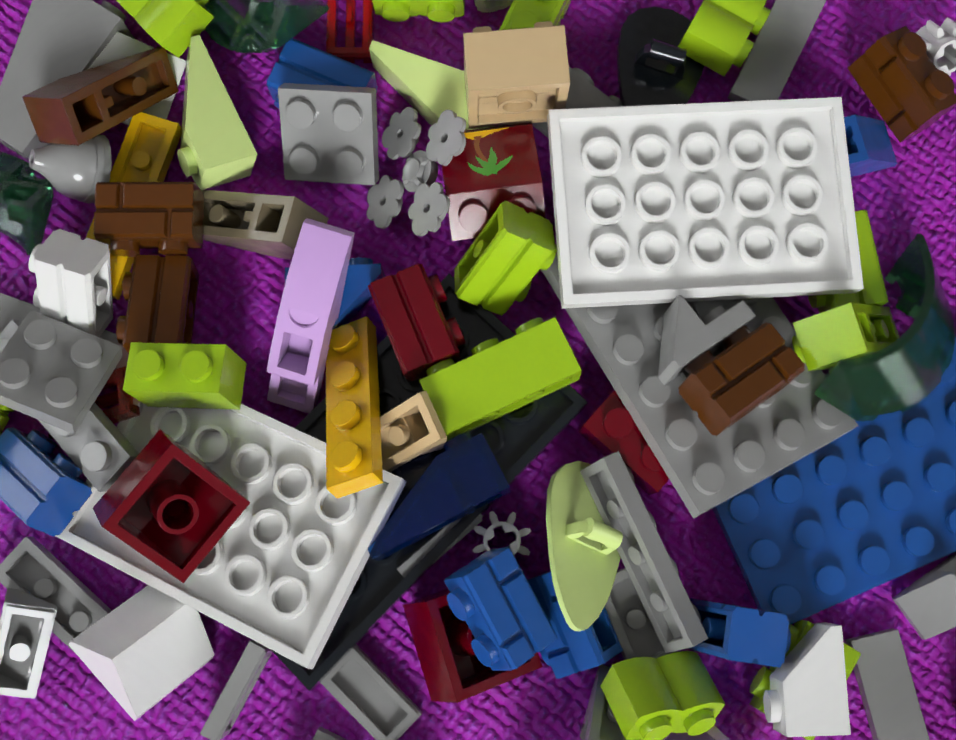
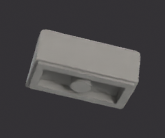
M7 588L0 617V695L35 699L58 606L12 588Z

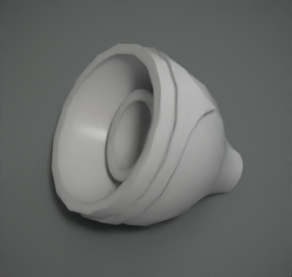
M99 134L79 146L50 143L42 148L32 149L29 155V167L43 175L56 191L65 197L76 199L80 202L95 203V187L97 182H109L112 165L109 140L105 135Z

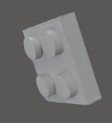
M283 83L278 87L285 180L375 185L378 182L376 88Z
M30 310L0 353V404L75 434L123 357L122 346Z

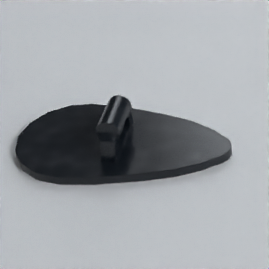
M655 6L638 9L627 17L619 32L617 48L618 85L622 106L688 103L702 75L704 65L686 56V49L678 47L691 24L687 17L671 9Z

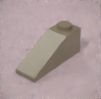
M202 190L204 195L203 240L272 257L292 260L304 220L309 218L327 224L329 219L295 196Z

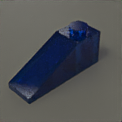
M466 432L452 438L443 445L445 452L435 457L368 548L372 559L380 561L511 493L510 486L482 433L472 437L470 432Z

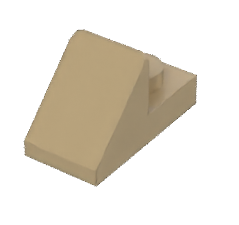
M427 391L417 393L380 417L382 469L392 472L419 455L441 450L445 447L447 436Z

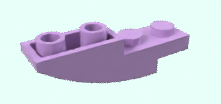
M309 218L304 220L288 271L266 371L271 373L267 401L306 413H310L318 405L332 328L339 317L355 232Z

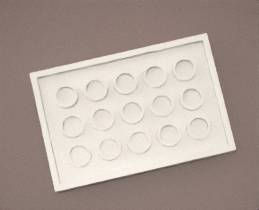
M842 97L551 109L548 111L547 125L561 309L672 303L678 295H681L687 302L846 294L857 293L864 289Z
M133 397L117 428L138 453L143 450L161 429L202 460L248 499L250 504L184 583L101 527L93 507L107 491L98 492L88 479L86 483L92 488L91 496L79 511L72 513L73 519L60 535H56V537L301 666L313 669L406 481L382 469L383 483L337 499L326 489L325 442L241 404L240 410L148 407Z

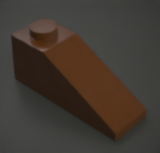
M157 47L60 78L22 96L41 143L79 146L179 92L166 49Z

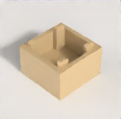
M551 21L536 22L534 28L492 31L491 27L483 26L475 27L471 33H463L464 77L469 128L547 122L549 110L566 108L570 87L565 25L553 26Z

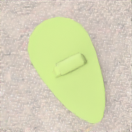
M582 461L565 464L551 476L546 501V527L552 582L566 623L572 630L578 632L588 629L594 623L609 599L621 558L617 548L621 545L623 539L621 531L604 523L580 472L591 464Z

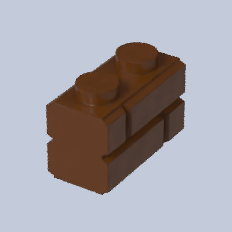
M907 26L879 38L865 51L866 53L861 55L847 68L900 143L927 129L956 106L953 80L947 73L936 68L926 54L927 46L925 41L918 34L910 32Z
M97 182L95 187L96 212H94L93 234L97 241L108 244L111 254L133 257L140 255V249L158 248V253L162 255L185 256L188 254V248H202L204 195L195 182Z
M136 255L134 257L132 272L124 274L122 283L123 296L128 301L126 316L118 317L116 326L118 343L123 345L128 354L131 342L192 344L199 284V273L192 258L182 255H165V257H160L159 255Z
M765 322L752 332L744 325L723 341L722 345L726 350L714 357L708 350L685 368L689 376L678 387L679 394L690 408L698 413V418L712 435L718 436L789 385L805 371V364L791 347L785 346V340L771 323Z

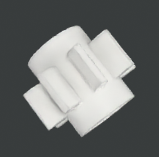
M947 17L942 25L939 26L932 20H928L926 25L921 27L916 34L925 41L927 46L926 54L936 68L951 76V72L956 70V22Z
M491 511L489 519L492 525L487 530L481 526H474L473 530L484 536L483 544L472 549L474 553H480L485 550L489 551L490 548L487 541L494 537L493 529L501 526L504 533L513 532L515 536V541L509 544L514 555L517 552L522 555L530 554V551L520 544L521 537L528 535L531 529L517 530L513 525L516 520L515 512L508 516L506 522H499L497 515Z

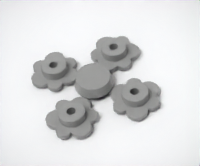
M406 107L401 113L395 112L391 116L390 126L385 129L382 135V145L388 148L387 155L393 160L398 159L399 156L408 158L403 169L402 182L384 175L380 179L379 184H375L369 189L367 202L370 206L367 210V218L374 221L376 227L381 229L387 228L392 218L401 211L405 187L407 191L415 192L414 203L411 204L408 210V216L413 220L412 231L417 236H424L428 231L437 232L449 211L450 199L447 195L443 194V185L435 182L438 175L437 162L440 165L447 166L453 156H458L463 152L466 146L464 134L466 120L457 117V114L452 110L443 111L438 119V123L433 124L429 128L428 137L430 141L427 144L426 152L419 150L413 153L419 140L421 125L417 123V111L414 108Z

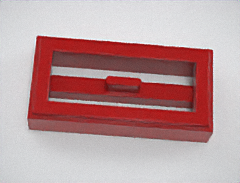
M327 0L326 52L351 63H355V60L372 63L369 50L373 40L374 26L372 0H363L362 47H355L356 0H346L345 47H337L339 0Z

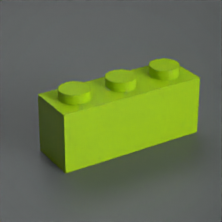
M556 317L543 322L542 318L532 319L520 325L515 330L517 335L499 343L497 338L489 339L475 346L471 350L472 356L457 363H454L453 359H447L427 369L426 373L428 376L419 381L423 390L427 391L446 433L447 441L580 380L582 370Z

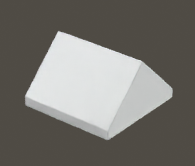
M149 585L69 642L72 650L134 721L202 668L215 655L199 612Z

